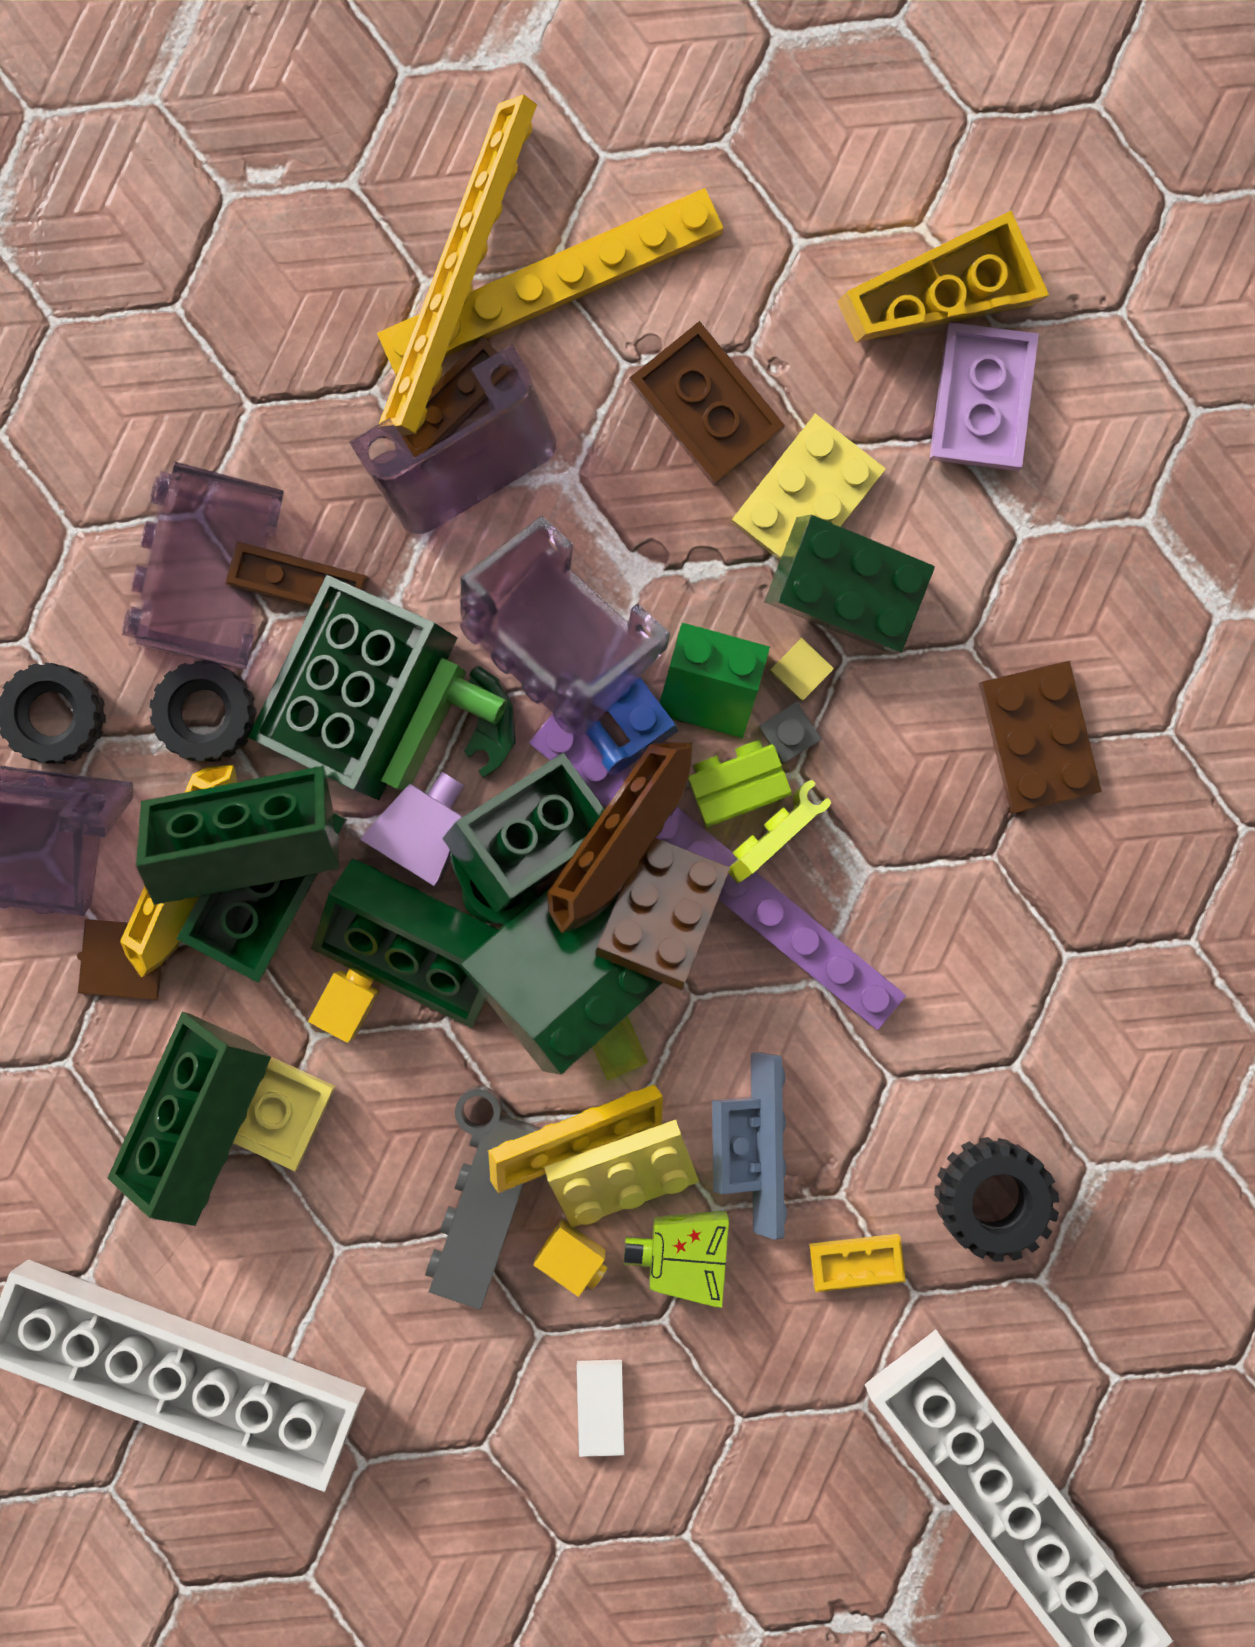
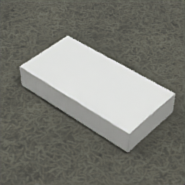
M622 1360L577 1361L579 1457L624 1455Z

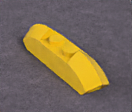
M234 765L206 767L192 774L185 792L236 783L237 776ZM144 885L120 941L126 957L142 978L159 967L180 945L181 941L177 940V937L199 896L154 905Z

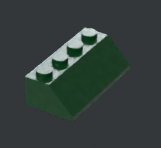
M324 765L141 801L136 868L153 904L157 905L339 869L338 833Z
M334 812L339 836L347 819ZM318 873L199 896L177 940L259 983Z
M352 858L328 894L311 949L348 968L356 969L373 980L473 1028L486 999L458 964L499 929L483 923L455 907L449 906L412 886H408L380 872L374 867Z
M182 1012L107 1179L150 1219L196 1226L203 1209L209 1201L210 1193L221 1168L228 1159L230 1148L239 1128L246 1119L248 1108L256 1090L266 1074L271 1056L248 1039L190 1013Z

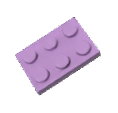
M953 322L948 323L945 331L929 460L1019 471L1022 468L1039 333Z

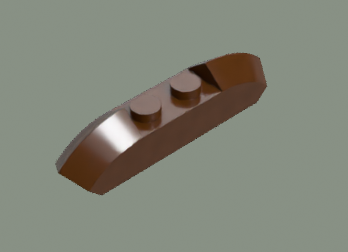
M693 742L650 744L547 893L548 911L561 933L577 929L602 913L620 893L628 876L637 869L639 860L652 841L662 832L664 823L669 816L673 815L683 796L691 769Z

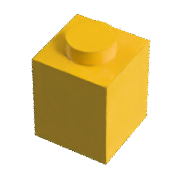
M349 968L347 973L342 970L335 972L308 1022L349 1043L356 1038L380 991L371 987L374 981L371 977L356 969Z
M561 1219L536 1254L534 1266L579 1297L586 1286L593 1290L605 1274L607 1266L603 1262L606 1250Z

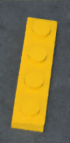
M655 1084L641 1090L629 1092L623 1097L601 1106L589 1108L583 1113L561 1122L546 1125L542 1129L518 1139L506 1141L498 1147L488 1150L490 1181L497 1193H501L545 1175V1166L662 1125L663 1096Z

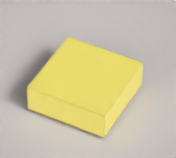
M801 637L769 672L802 702L834 668Z

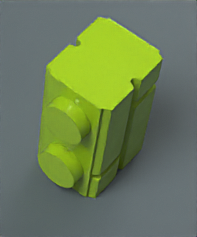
M757 740L736 748L737 758L720 763L718 756H714L692 765L695 774L689 775L688 784L705 828L792 795L773 744L763 747L761 741Z

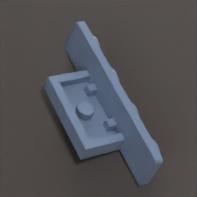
M753 1052L751 1053V1097L712 1100L713 1192L731 1194L752 1191L754 1233L778 1240L784 1238V1224L787 1220V1209L784 1203V1178L787 1168L783 1157V1133L786 1127V1119L783 1112L782 1091L785 1083V1071L780 1055Z

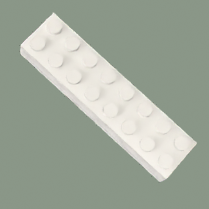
M29 1259L10 1271L0 1297L1 1369L325 1492L335 1471L366 1388Z
M934 1330L864 1384L872 1402L1060 1647H1167L1173 1642L1149 1606L937 1330Z

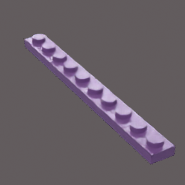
M558 708L529 742L531 746L550 761L564 752L598 801L606 807L632 771L630 767H627L618 774L610 775L602 765V755L583 729ZM678 807L673 815L668 817L662 832L656 837L728 867L737 860L732 851ZM756 871L738 884L728 873L718 900L871 1026L879 1030L906 995Z

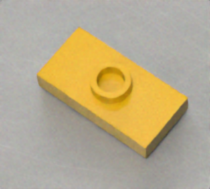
M899 1234L809 1244L815 1292L906 1282L901 1236Z

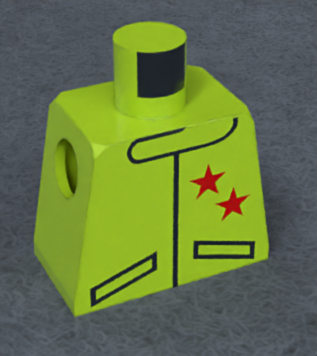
M727 1211L654 1217L652 1239L625 1238L624 1265L650 1267L649 1289L654 1292L722 1308L729 1227Z

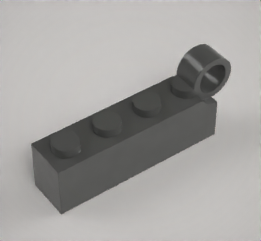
M475 1086L466 1090L459 1098L455 1107V1118L458 1125L465 1132L472 1134L469 1146L477 1148L472 1165L463 1163L454 1189L462 1191V1195L457 1208L448 1206L440 1229V1233L448 1236L443 1251L433 1250L425 1276L433 1278L429 1293L481 1310L523 1184L497 1193L490 1181L488 1150L498 1147L506 1141L518 1139L542 1128L502 1115V1102L498 1094L488 1087ZM481 1096L489 1100L494 1110L493 1118L485 1124L471 1122L464 1112V1105L468 1099Z

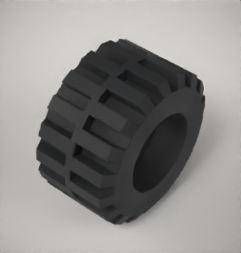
M989 1137L979 1138L980 1143L976 1145L969 1141L961 1145L964 1151L959 1155L952 1152L946 1158L951 1163L947 1169L941 1167L937 1175L941 1179L940 1186L935 1185L934 1195L939 1200L936 1208L938 1215L944 1221V1226L965 1249L968 1248L975 1256L982 1259L987 1255L993 1261L1003 1262L1004 1256L1008 1255L1014 1261L1023 1258L1021 1250L1025 1248L1031 1253L1035 1252L1040 1248L1035 1241L1040 1236H1043L1045 1239L1049 1238L1053 1231L1047 1227L1049 1220L1057 1222L1059 1214L1053 1208V1203L1059 1202L1058 1191L1052 1188L1051 1184L1055 1183L1051 1173L1044 1168V1164L1020 1145H1015L1009 1140L998 1138V1141H993ZM1005 1174L1012 1176L1017 1181L1019 1197L1014 1210L1007 1217L995 1222H985L977 1219L973 1213L972 1201L978 1186L984 1180L994 1175Z

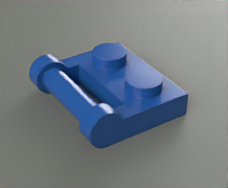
M626 658L584 688L567 694L560 703L566 715L575 718L602 755V765L610 775L620 773L640 759L650 744L664 742L679 731L676 724ZM599 700L630 742L623 747H618L591 711L590 707Z

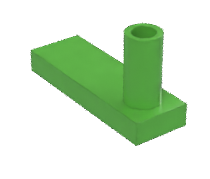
M441 658L381 781L402 791L409 784L413 783L451 704L496 725L505 711L507 700L464 680L467 674L465 670Z

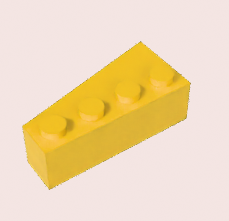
M1011 210L846 291L837 303L857 343L948 324L949 322L1034 306L1048 297L1049 293Z

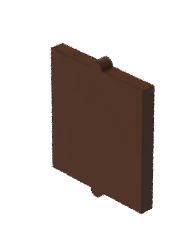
M85 919L82 952L77 954L78 960H81L78 993L158 1000L161 967L166 965V960L142 978L126 957L120 942L128 922Z

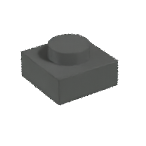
M795 702L758 726L768 744L774 745L781 764H784L821 740L798 702Z

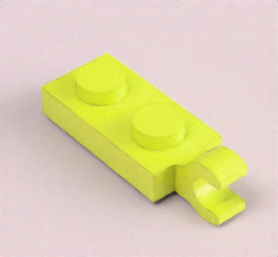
M813 780L807 781L795 791L793 796L794 808L790 813L783 807L763 824L768 832L761 839L757 840L752 835L733 851L737 860L730 866L729 874L737 884L752 875L807 823L829 808L831 804L829 798L818 805H814L808 800V791L816 785Z

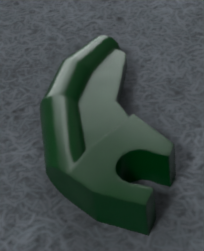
M476 666L470 671L471 679L468 682L507 700L505 711L496 725L480 717L478 718L476 729L464 751L469 758L478 751H486L488 753V764L478 770L481 776L485 778L502 766L516 744L514 707L500 679L483 667Z

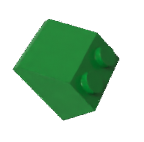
M681 622L659 703L673 720L743 738L758 693L770 646Z

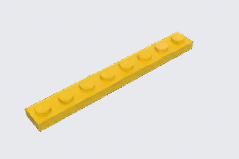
M524 94L499 103L377 427V429L391 437L416 434L426 419L428 399L432 389L437 385L442 376L443 368L441 364L445 353L457 335L458 318L473 291L472 280L478 265L487 254V240L493 224L502 213V199L507 186L517 173V159L522 145L527 141L533 129L531 121L537 104Z
M706 188L473 290L471 297L461 310L457 321V335L451 345L448 346L444 358L476 344L482 337L488 339L722 235L724 228ZM420 314L377 333L396 376Z

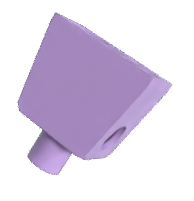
M444 772L440 773L428 794L415 785L409 784L364 833L361 840L431 885L438 886L451 860V850L442 838L452 825L463 817L451 809L465 785Z

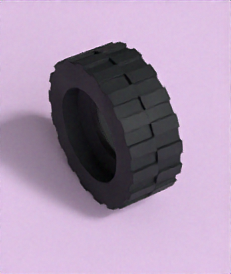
M194 661L193 664L183 663L178 665L176 670L167 672L163 676V681L160 684L157 683L154 689L155 695L150 700L149 707L152 708L150 721L151 725L155 727V735L159 741L165 743L166 749L187 760L218 762L221 761V758H230L236 754V750L246 745L248 742L247 738L254 725V717H257V708L253 704V700H255L253 693L247 689V683L241 677H238L234 674L235 672L221 665L204 661ZM199 690H210L219 695L224 702L226 710L222 725L216 731L205 735L196 734L189 730L182 719L184 701L190 694Z
M46 662L45 665L37 663L29 665L28 669L19 670L13 674L14 677L10 682L7 681L2 687L4 690L0 697V734L3 739L8 741V746L14 752H19L22 754L21 757L40 763L66 764V761H76L82 758V754L90 752L95 747L94 743L97 739L101 738L103 733L101 731L103 723H106V714L103 711L105 703L103 698L99 696L97 692L99 689L95 683L89 682L86 675L72 668ZM46 692L63 694L70 701L73 708V719L66 731L57 736L42 735L33 727L30 721V708L33 701Z

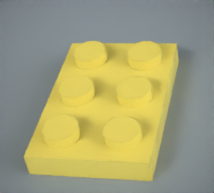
M815 413L732 518L731 523L780 560L796 517L812 514L841 527L886 468Z
M271 1057L266 1074L256 1090L248 1108L246 1119L241 1124L233 1143L290 1170L296 1171L336 1086Z
M676 1120L544 1167L548 1182L572 1228L581 1224L595 1223L603 1216L623 1209L637 1208L645 1201L665 1194L679 1193L688 1186L699 1182Z

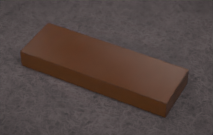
M482 337L440 378L437 385L432 389L426 405V419L416 434L391 438L420 466L515 374L514 368Z
M236 541L225 585L311 608L326 575L365 592L369 577ZM327 602L324 608L327 609L330 603Z

